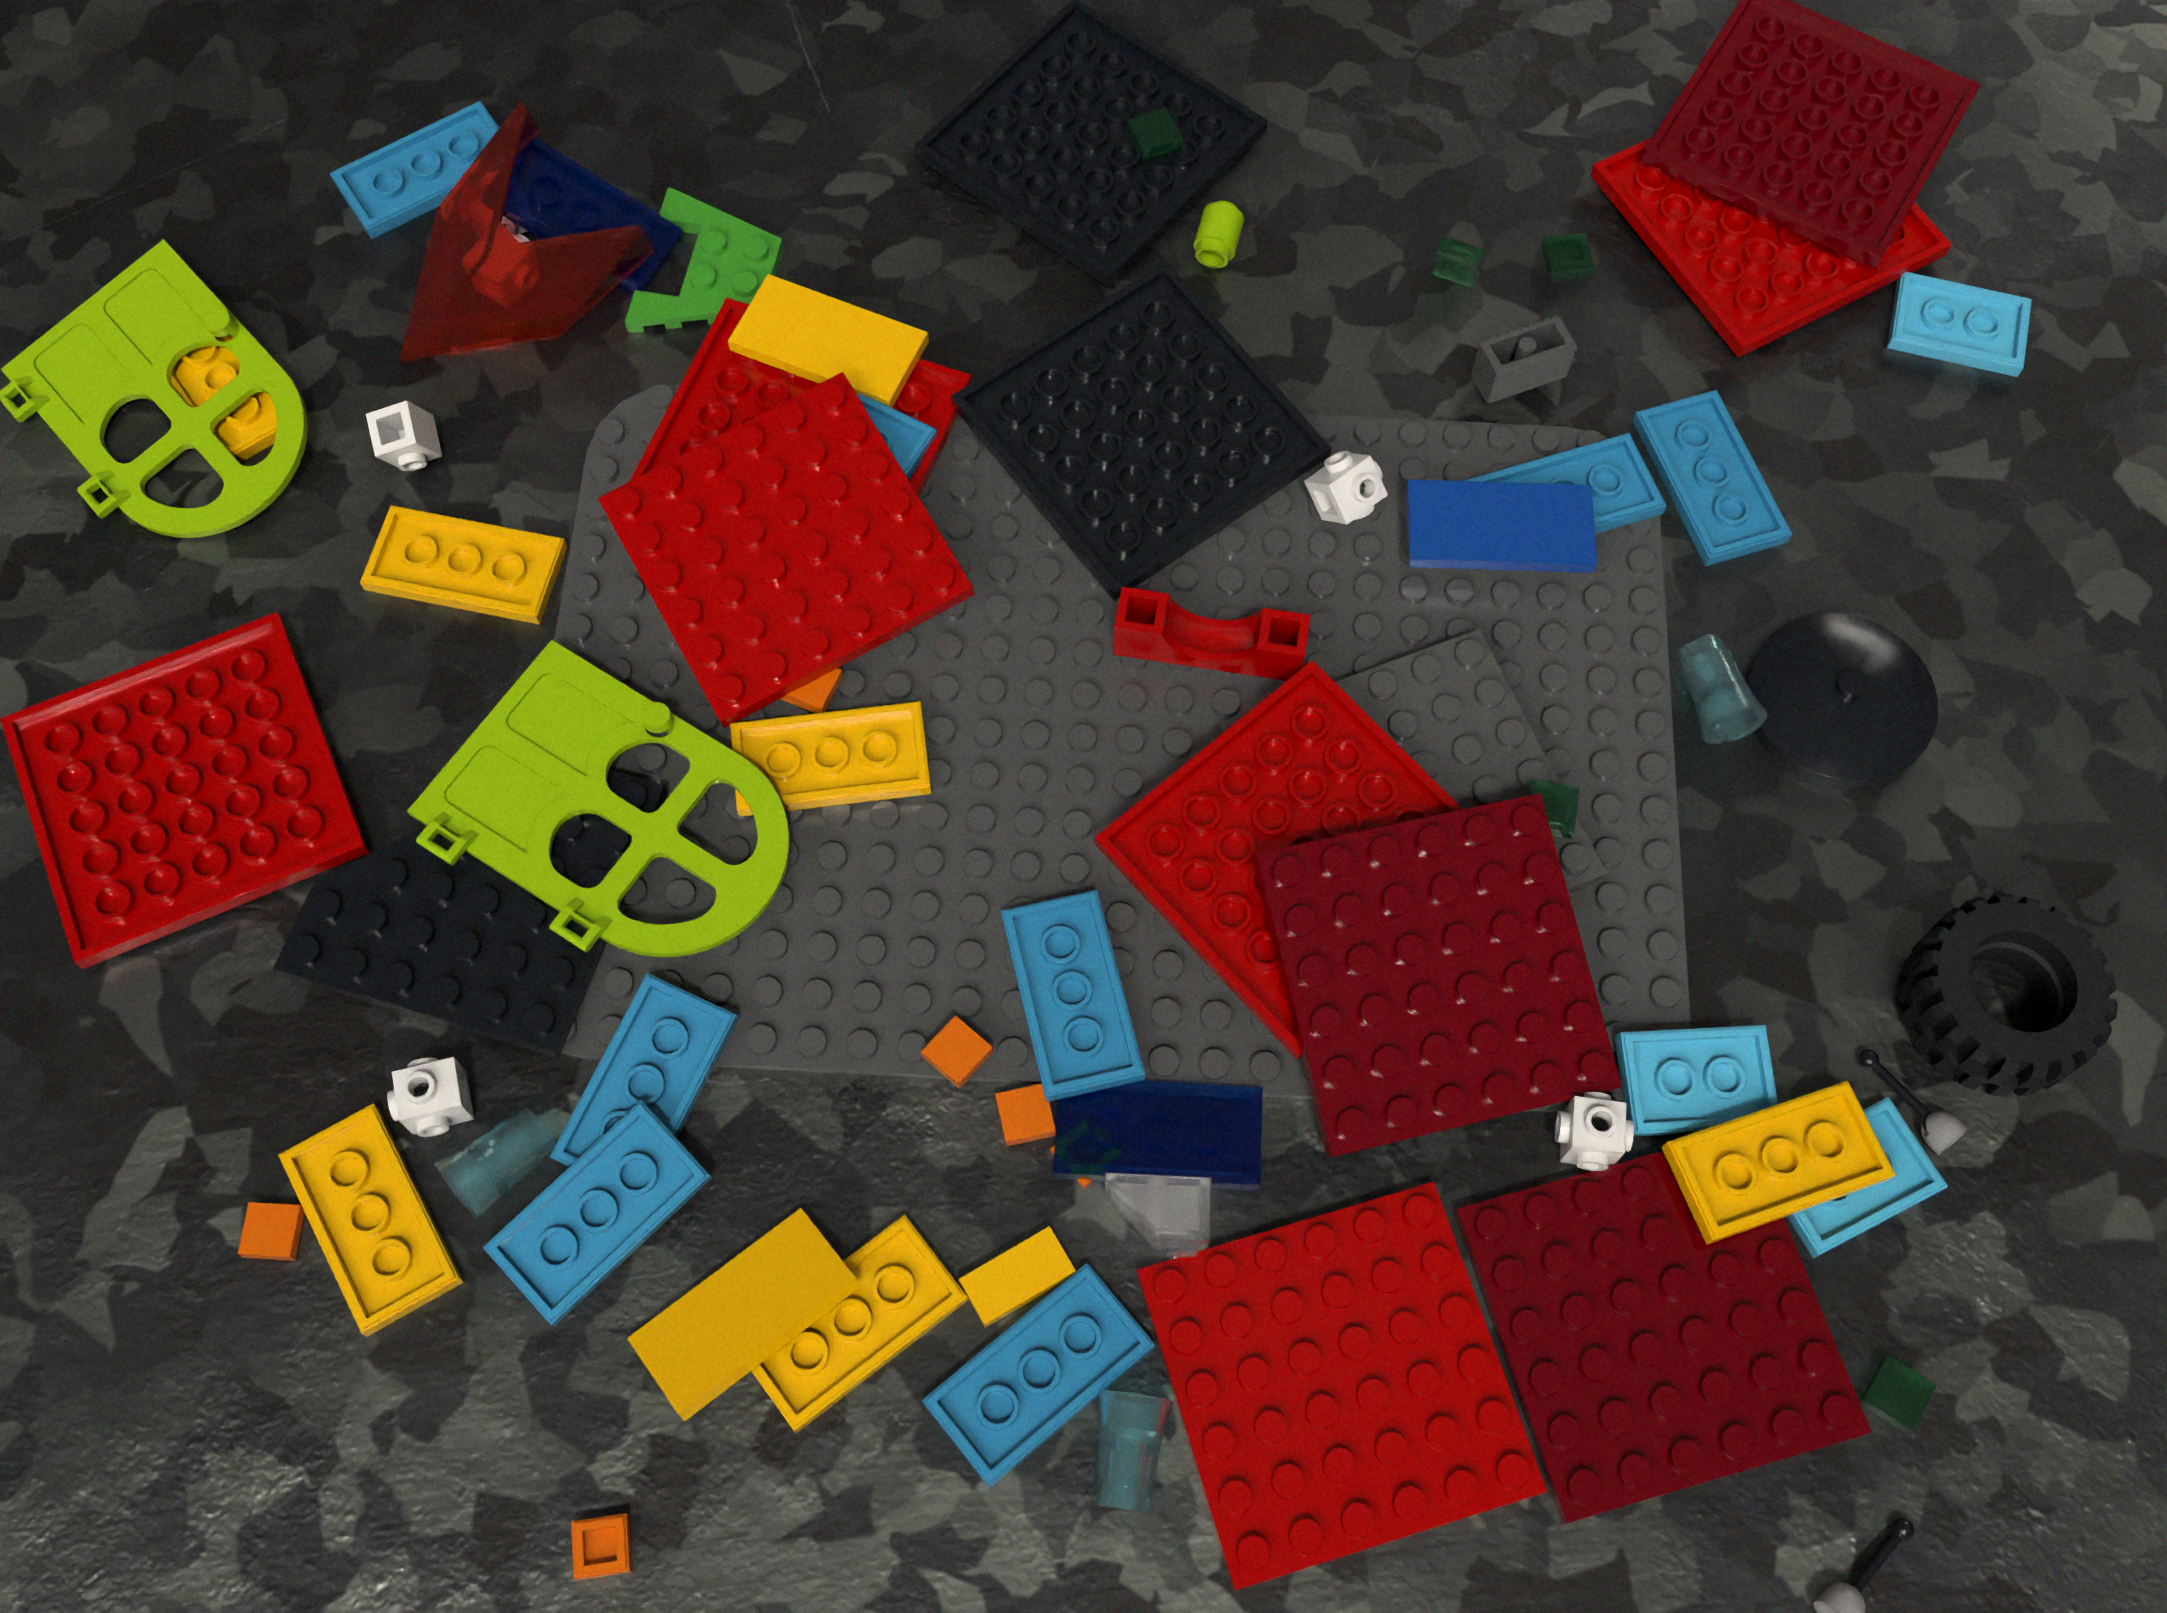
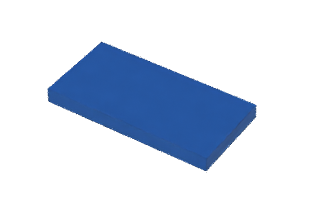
M1410 479L1407 481L1408 567L1594 573L1597 567L1592 485Z

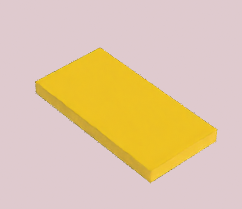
M767 274L730 336L728 345L730 351L819 384L843 372L856 395L860 393L892 408L926 348L929 338L928 332Z
M230 334L225 337H218V340L221 342L234 339ZM206 346L197 348L182 356L176 363L171 374V383L175 391L190 407H198L239 374L240 363L224 347ZM265 392L253 394L221 420L214 429L216 437L239 463L274 444L277 418L270 395Z
M390 505L360 584L365 591L540 625L568 546L564 538Z
M921 701L730 723L732 750L754 764L766 776L779 795L785 811L931 794ZM735 789L736 807L739 817L752 816L751 808Z
M1848 1081L1669 1141L1661 1147L1707 1245L1883 1183L1896 1176Z
M374 1103L278 1154L361 1334L368 1337L464 1283L379 1108Z
M800 1208L627 1339L677 1414L685 1422L855 1292L861 1285L803 1209Z
M903 1215L843 1261L856 1277L861 1287L752 1370L754 1376L796 1434L968 1301L967 1295L906 1215Z

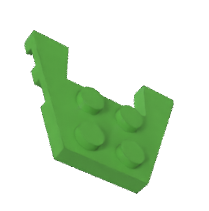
M667 188L658 216L661 229L697 234L698 237L680 295L671 296L635 290L625 319L627 331L631 333L644 332V326L665 324L666 329L682 328L684 322L706 319L708 324H713L726 297L750 305L767 274L775 277L777 275L784 251L782 238L676 189Z

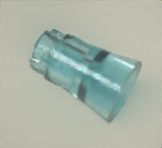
M1718 635L1702 636L1696 641L1687 643L1680 650L1678 655L1683 665L1682 674L1690 690L1705 742L1721 744L1735 741L1752 733L1765 722L1767 718L1766 710L1748 686L1732 652L1726 649Z
M526 1107L514 1116L512 1120L507 1117L489 1132L462 1149L433 1163V1165L464 1207L479 1221L502 1195L522 1177L542 1163L541 1158L554 1149L556 1142L536 1115Z
M1099 1390L1100 1429L1095 1482L1100 1484L1097 1488L1095 1505L1148 1513L1150 1504L1149 1490H1155L1157 1466L1164 1432L1174 1401L1137 1393Z

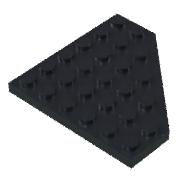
M610 769L608 771L607 783L609 789L646 813L655 812L664 803L668 794L664 784ZM588 813L574 816L566 820L555 834L551 849L552 865L560 875L582 888L596 887L628 849L632 842V836L596 814ZM423 830L315 879L273 968L279 976L556 1058L560 1057L606 941L598 938L588 952L581 950L549 929L550 924L560 913L558 910L466 851L454 865H450L416 843L417 837ZM437 834L432 840L447 851L454 844L440 834ZM625 896L622 898L619 904V910L622 906ZM572 919L566 925V928L580 937H583L588 931Z

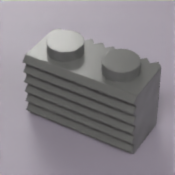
M1553 315L1552 319L1545 318L1544 322L1538 320L1536 325L1530 323L1528 328L1521 326L1520 330L1514 328L1512 333L1506 331L1504 336L1498 334L1496 338L1489 337L1488 341L1482 339L1471 377L1486 403H1492L1567 377L1571 361H1573V356H1575L1574 351H1577L1576 343L1561 318Z

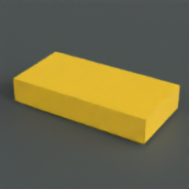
M1048 1226L958 1280L983 1326L987 1328L1063 1283L1076 1273V1270L1051 1227Z

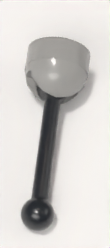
M1867 1049L1860 1053L1858 1057L1859 1064L1864 1069H1872L1923 1118L1921 1135L1927 1145L1938 1156L1952 1146L1969 1129L1958 1116L1949 1111L1937 1110L1930 1112L1879 1063V1055L1875 1051Z
M1902 1517L1895 1519L1891 1525L1892 1534L1851 1585L1848 1583H1834L1826 1587L1813 1603L1816 1612L1865 1613L1866 1607L1864 1597L1861 1595L1862 1590L1902 1540H1909L1913 1537L1915 1529L1912 1522Z

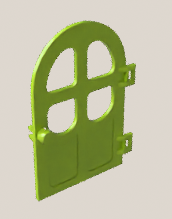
M164 239L1 368L2 372L11 382L0 390V401L19 423L24 422L37 411L91 474L92 477L78 487L77 492L99 518H105L119 507L140 526L165 536L199 538L229 531L251 520L277 499L293 478L304 454L308 431L307 413L302 395L296 384ZM228 334L234 338L227 342L218 340V337H225ZM220 346L228 349L240 363L239 374L202 405L190 407L175 391L171 383V374L176 363L182 356L197 348ZM265 392L270 395L276 411L277 427L274 445L263 461L253 466H243L216 437L214 429L221 420L253 394ZM18 393L27 401L19 408L11 400ZM135 399L152 400L170 419V430L133 461L124 464L117 462L106 449L104 442L105 430L109 420L122 405ZM190 448L196 449L220 475L224 483L221 494L213 502L198 508L165 506L148 498L145 493L147 481L183 451ZM99 488L108 496L102 503H99L92 495Z
M553 640L547 644L407 810L410 816L426 825L425 829L417 837L416 843L450 865H454L466 851L558 910L560 913L550 924L549 929L585 952L591 949L598 938L628 952L653 957L692 955L722 945L746 930L768 908L781 886L790 854L789 825L784 807L773 785L754 764L672 714L665 704L649 700ZM647 730L652 733H662L665 731L669 734L664 737H653L647 733ZM659 743L684 756L690 762V769L662 806L655 812L646 813L613 793L608 787L607 775L613 761L626 750L641 744ZM717 783H725L734 787L745 799L754 815L758 835L757 846L751 857L738 865L724 863L679 834L681 823L707 790ZM590 813L606 819L632 836V842L601 883L596 887L582 888L560 875L554 869L551 860V849L557 830L566 820L577 815ZM437 834L454 843L448 851L432 841ZM659 857H665L716 890V899L711 909L703 916L683 923L664 925L636 921L624 916L619 910V904L648 865ZM571 919L588 930L583 937L566 928Z

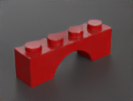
M1121 587L1114 625L1113 655L1287 681L1303 667L1311 615L1262 608L1256 614L1243 619H1211L1183 609L1171 598L1169 593Z

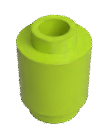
M1217 201L1206 205L1203 209L1193 246L1196 251L1195 257L1197 261L1204 266L1223 268L1235 256L1244 224V215L1233 203Z

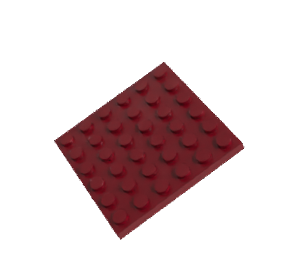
M1740 0L1645 148L1641 161L1877 269L1981 84L1790 0Z
M1541 793L1255 853L1251 857L1327 1158L1572 1100L1574 1096L1584 1097L1585 1092L1602 1093L1622 1088Z
M1663 1151L1608 1166L1606 1170L1589 1171L1463 1206L1455 1210L1456 1222L1562 1525L1872 1433L1785 1219L1781 1218L1707 1245Z

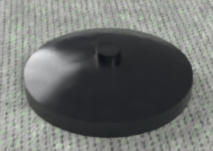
M1821 613L1801 617L1783 625L1762 644L1753 658L1745 678V710L1752 730L1762 746L1777 762L1791 772L1823 786L1861 789L1877 786L1898 777L1910 768L1925 751L1936 729L1938 720L1936 688L1921 658L1895 633L1861 617L1838 613Z

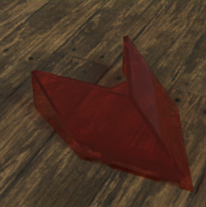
M522 101L518 103L436 210L399 361L401 363L418 361V358L441 354L450 356L514 346V343L538 339L541 341L558 339L654 252L644 231L638 225L519 243L501 224L518 152L541 132L530 111Z

